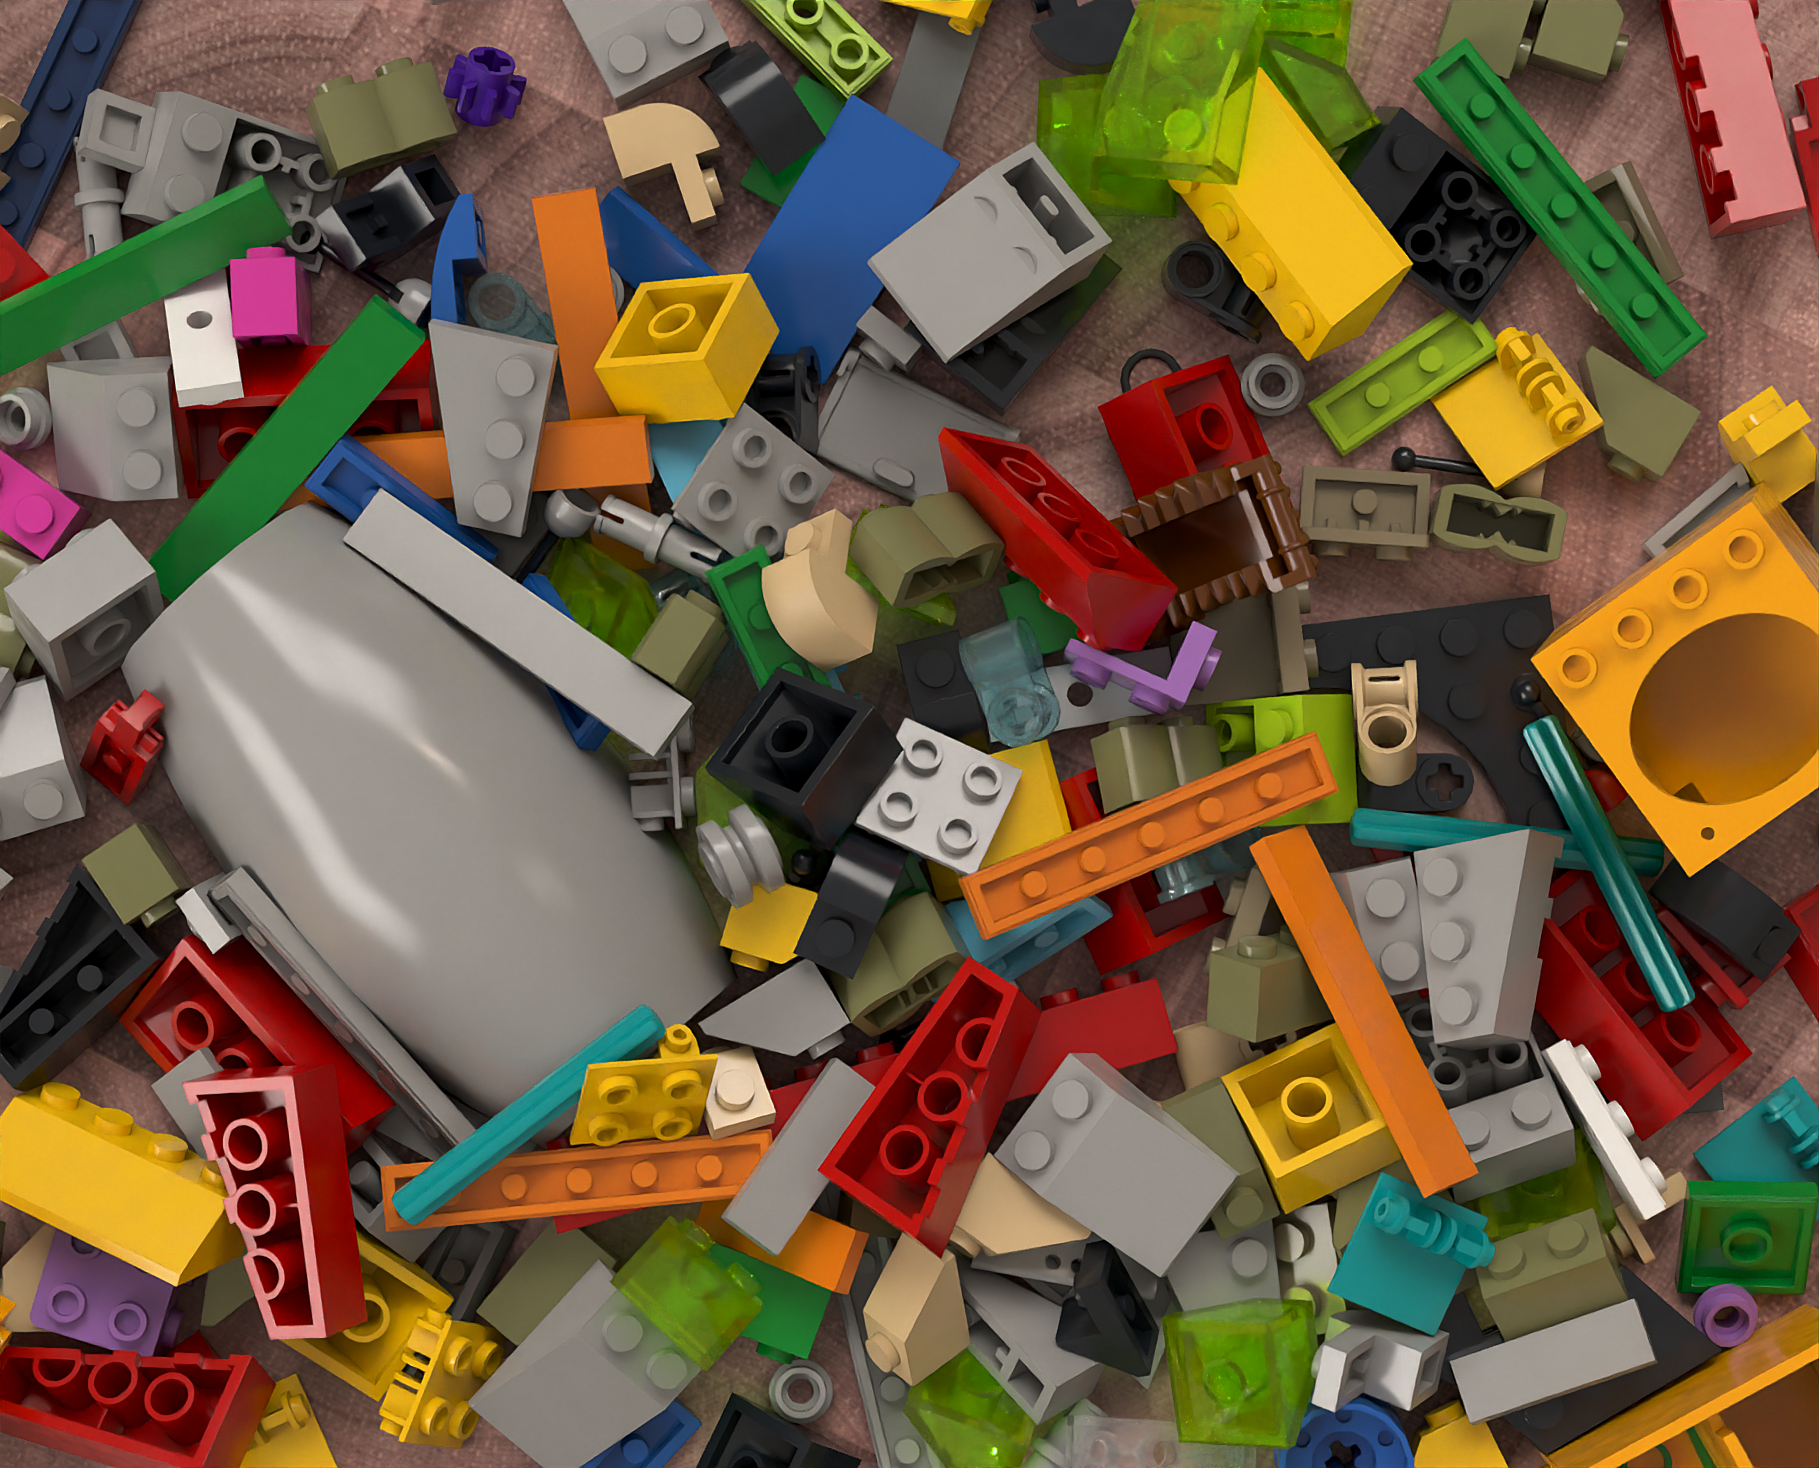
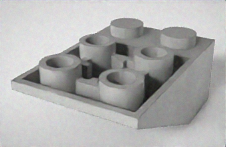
M181 91L156 92L151 106L156 108L145 166L137 173L131 174L120 214L157 226L262 174L289 219L293 231L292 235L267 247L284 248L286 257H296L305 270L319 273L323 255L319 251L314 255L305 252L313 250L318 245L321 233L324 242L328 243L326 235L315 218L329 206L340 202L346 178L331 181L316 138ZM309 231L311 234L310 240L305 244H300L302 234Z
M1032 142L986 169L871 257L867 264L946 364L1087 278L1112 240L1035 142Z
M1430 997L1425 999L1418 998L1396 1006L1479 1172L1478 1175L1448 1188L1454 1203L1461 1204L1576 1164L1574 1127L1531 1029L1528 1041L1469 1051L1434 1043Z

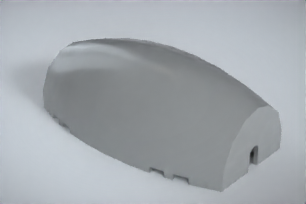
M309 500L279 515L240 543L200 576L161 613L131 646L121 666L134 701L146 689L165 705L160 719L153 726L164 737V740L161 742L164 745L159 759L188 816L225 873L228 874L242 867L430 1079L473 1109L491 1119L639 1005L646 1004L653 1009L660 1017L665 1029L674 1024L686 1025L736 981L738 976L733 962H730L731 956L728 948L720 946L722 934L711 907L684 852L664 820V830L642 831L638 819L633 818L631 786L643 785L639 780H629V774L634 772L627 761L607 737L597 751L579 749L565 726L544 682L344 543L342 539L354 523L342 514ZM657 1042L633 1060L647 1059L653 1052L658 1050ZM579 1101L529 1140L546 1148V1142L556 1140L573 1125Z

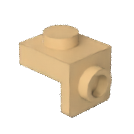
M751 1045L731 1049L729 1046H718L700 1054H717L718 1056L717 1066L703 1112L712 1141L774 1123L776 1110Z
M1656 1165L1668 1187L1667 1191L1660 1194L1666 1203L1664 1205V1210L1685 1199L1687 1181L1681 1171L1670 1168L1662 1172L1660 1166ZM1621 1197L1606 1204L1605 1207L1613 1220L1606 1223L1604 1227L1621 1257L1625 1258L1633 1254L1636 1261L1643 1265L1655 1260L1656 1258L1637 1226L1644 1221L1636 1222Z

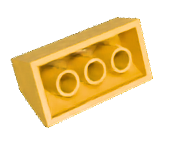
M1261 66L1247 73L1183 126L1158 164L1171 187L1188 204L1204 225L1209 237L1217 242L1239 271L1245 284L1259 297L1278 322L1283 334L1294 343L1307 362L1363 335L1413 265L1409 257Z
M48 1082L14 1096L0 1116L1 1201L176 1287L243 1255L246 1244L241 1230L236 1222L230 1224L222 1201L228 1198L229 1195L217 1160L208 1161L200 1158L197 1153L187 1149L188 1145L182 1139L169 1134H155L134 1124L133 1117L128 1113L114 1108H101L80 1098V1092L74 1087L59 1082Z

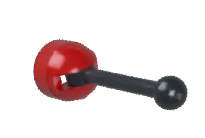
M1526 680L1517 686L1515 691L1517 700L1525 706H1530L1539 719L1553 715L1540 699L1541 689L1536 682ZM1565 732L1606 814L1619 805L1629 794L1606 763H1589Z

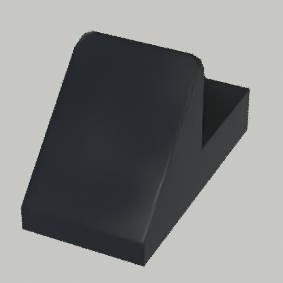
M1106 1240L1086 1243L1080 1271L1074 1276L1075 1296L1066 1299L1063 1303L1055 1338L1056 1343L1064 1349L1133 1376H1149L1160 1329L1114 1246Z

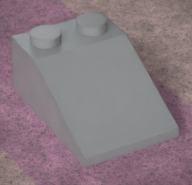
M561 0L618 110L709 65L717 55L730 48L729 40L708 0Z
M1069 1053L994 1154V1157L1041 1197L1160 1278L1167 1275L1241 1176V1174L1096 1053Z
M598 1259L467 1403L474 1411L543 1468H579L664 1411L709 1361L684 1331Z

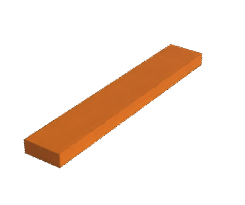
M596 186L532 196L557 346H559L558 353L570 420L619 417L617 409L594 370V366L619 323ZM647 483L582 488L597 501L600 508L609 494H614L619 499L652 514ZM601 509V516L608 517L621 524L624 523L622 518ZM594 524L589 529L597 576L661 566V561L655 565L644 560V552L603 533L594 532Z
M647 414L545 422L533 492L652 483L655 474ZM444 430L353 436L358 442L433 499L454 497ZM322 460L278 510H289L309 500L323 507H330L329 504L304 486Z
M1313 731L959 878L958 881L982 940H988L1340 791L1317 733Z
M1305 825L1263 837L1249 846L1422 1196L1427 1198L1478 1175L1479 1172Z
M771 1129L744 1131L713 1141L711 1135L682 1137L676 1140L660 1139L619 1143L609 1146L598 1145L509 1154L417 1225L408 1223L399 1215L391 1198L396 1191L435 1161L380 1166L386 1232L733 1199L772 1144Z

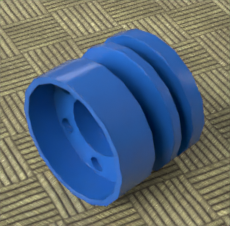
M1315 1387L1309 1388L1292 1401L1293 1405L1285 1408L1275 1429L1273 1457L1276 1468H1414V1457L1397 1411L1388 1402L1362 1393L1334 1413L1312 1404ZM1340 1440L1345 1447H1350L1353 1459L1343 1464L1337 1456L1331 1457L1332 1453L1329 1445L1332 1442Z

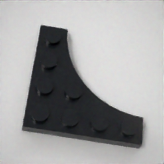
M1550 594L1302 625L1303 640L1314 639L1318 659L1319 675L1318 677L1308 678L1309 690L1327 688L1352 690L1351 663H1361L1364 669L1403 667L1406 660H1416L1418 712L1424 714L1425 717L1443 728L1461 745L1463 744L1479 762L1489 777V781L1502 804L1508 824L1571 830L1523 735V729L1527 725L1539 720V717L1530 706L1521 704L1515 695L1516 688L1521 682L1526 680L1536 682L1541 689L1540 699L1549 711L1558 718L1562 728L1567 733L1564 705L1530 660L1554 631Z

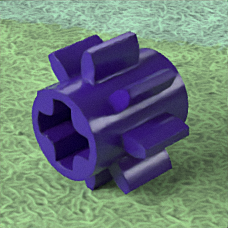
M477 47L470 51L468 58L460 54L456 55L453 68H450L443 95L457 99L455 112L462 120L472 125L490 127L498 124L502 116L509 119L514 118L517 105L521 104L527 78L513 75L516 66L515 61L506 52L493 47Z

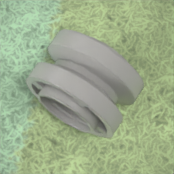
M741 804L728 811V826L722 828L713 820H709L696 827L700 843L698 844V850L704 866L719 893L723 897H727L736 909L753 902V887L759 885L768 893L785 886L781 870L783 863L778 849L763 821L757 815L754 816L746 804Z

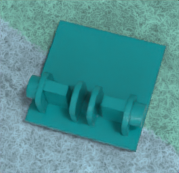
M1792 1076L1692 1154L1713 1181L1816 1182L1819 1193V1108L1798 1080ZM1818 1202V1209H1817L1816 1221L1819 1219V1202Z
M1381 1171L1327 1291L1435 1336L1466 1267L1470 1269L1478 1265L1486 1267L1494 1257L1495 1245L1489 1241L1488 1235L1483 1232L1489 1218L1435 1194L1424 1198L1418 1187Z

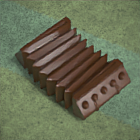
M1270 453L1246 463L1239 462L1227 467L1221 466L1206 472H1199L1174 481V484L1156 489L1154 493L1139 497L1137 499L1138 505L1121 510V517L1109 520L1179 588L1144 646L1189 629L1193 621L1196 622L1204 619L1206 612L1231 603L1234 599L1241 600L1249 596L1256 597L1270 591L1276 593L1318 576L1316 571L1319 564L1318 559L1309 553L1307 548L1309 536L1299 528L1297 522L1300 519V513L1297 509L1291 507L1288 500L1291 490L1286 484H1282L1279 477L1282 470L1281 465L1277 461H1273Z

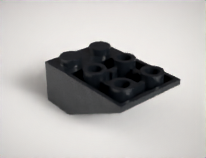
M1377 106L1336 163L1412 261V267L1402 280L1471 325L1475 323L1537 236V233L1489 175L1402 107Z
M1103 254L1087 278L946 364L912 320L908 322L903 331L921 344L923 353L1002 417L1123 268Z

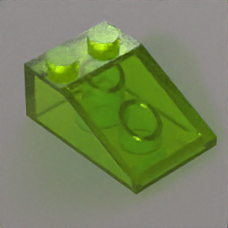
M1140 0L1101 94L1091 156L1117 175L1238 185L1270 0Z

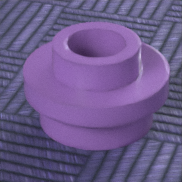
M1719 1284L1709 1288L1698 1298L1693 1310L1695 1327L1715 1345L1723 1347H1734L1744 1343L1752 1335L1758 1320V1309L1754 1299L1747 1290L1735 1284ZM1727 1306L1734 1307L1729 1317L1725 1319L1714 1318V1315L1720 1309Z

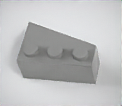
M1525 829L1414 852L1435 1044L1472 1051L1528 1041L1543 959L1537 958L1544 918L1550 919L1554 900L1548 897L1555 857L1561 858L1565 838L1533 829Z

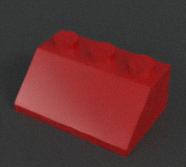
M1229 355L1152 379L1098 406L1107 428L1108 436L1116 449L1137 502L1139 497L1154 493L1156 489L1174 484V481L1199 472H1206L1221 466L1227 467L1239 462L1246 463L1270 453L1253 411L1243 399L1241 383ZM1288 498L1290 505L1293 508L1290 498Z
M1096 767L1059 783L1072 831L1108 816L1104 813ZM1199 850L1095 894V896L1110 906L1114 916L1083 935V938L1101 976L1154 954L1230 917V914L1222 912L1224 900L1203 853Z

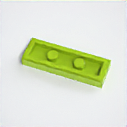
M1446 310L1309 402L1306 407L1342 458L1496 355L1498 346L1479 317L1471 325L1449 310Z

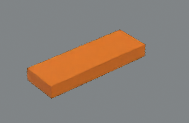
M733 1199L703 1201L692 1232L826 1289L848 1295L869 1233L810 1209L779 1255L771 1256L721 1218Z

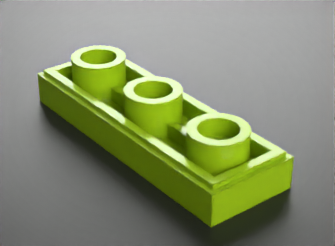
M740 0L844 105L851 94L858 97L892 66L893 58L835 0ZM804 8L811 11L814 16L805 19L797 16L794 11Z

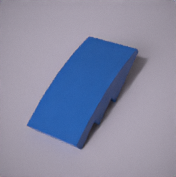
M851 94L827 132L826 139L821 142L743 271V273H750L780 330L769 352L772 354L797 353L798 349L802 346H813L819 357L821 384L825 386L841 361L842 355L848 350L858 334L856 323L871 305L875 307L886 290L884 284L867 262L932 211L960 167V161Z

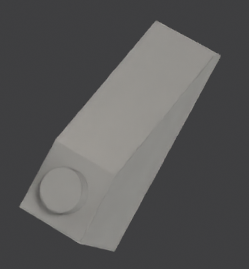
M948 1250L956 1258L971 1345L967 1349L1027 1415L1039 1425L1092 1394L1106 1365L1064 1349L1056 1343L1055 1338L1062 1307L992 1271L970 1268V1260Z

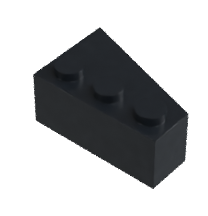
M76 864L67 882L70 884L50 918L45 917L36 932V935L39 937L19 971L14 970L0 994V1074L13 1089L27 1092L51 1082L110 1029L169 957L142 924L124 925L88 869L79 864Z
M1619 1263L1628 1299H1635L1638 1303L1658 1363L1503 1415L1508 1422L1546 1455L1722 1351L1621 1263Z

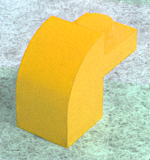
M1771 385L1718 422V429L1723 443L1735 465L1742 462L1750 481L1748 484L1751 488L1764 480L1780 503H1782L1815 480L1817 450L1802 430V427L1812 420L1798 400L1786 406Z

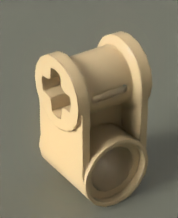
M1406 660L1403 667L1364 669L1361 663H1351L1354 720H1357L1361 771L1369 781L1377 785L1390 787L1402 784L1410 779L1417 765L1416 717H1418L1416 660ZM1384 742L1398 744L1397 747L1389 749L1380 748L1377 745Z
M1207 1020L1173 1031L1178 1052H1175L1174 1055L1185 1091L1214 1078L1222 1077L1268 1054L1264 1053L1260 1045L1249 1046L1248 1040L1207 1027ZM1292 1031L1284 1034V1037L1278 1038L1275 1041L1276 1050L1295 1042L1296 1032Z

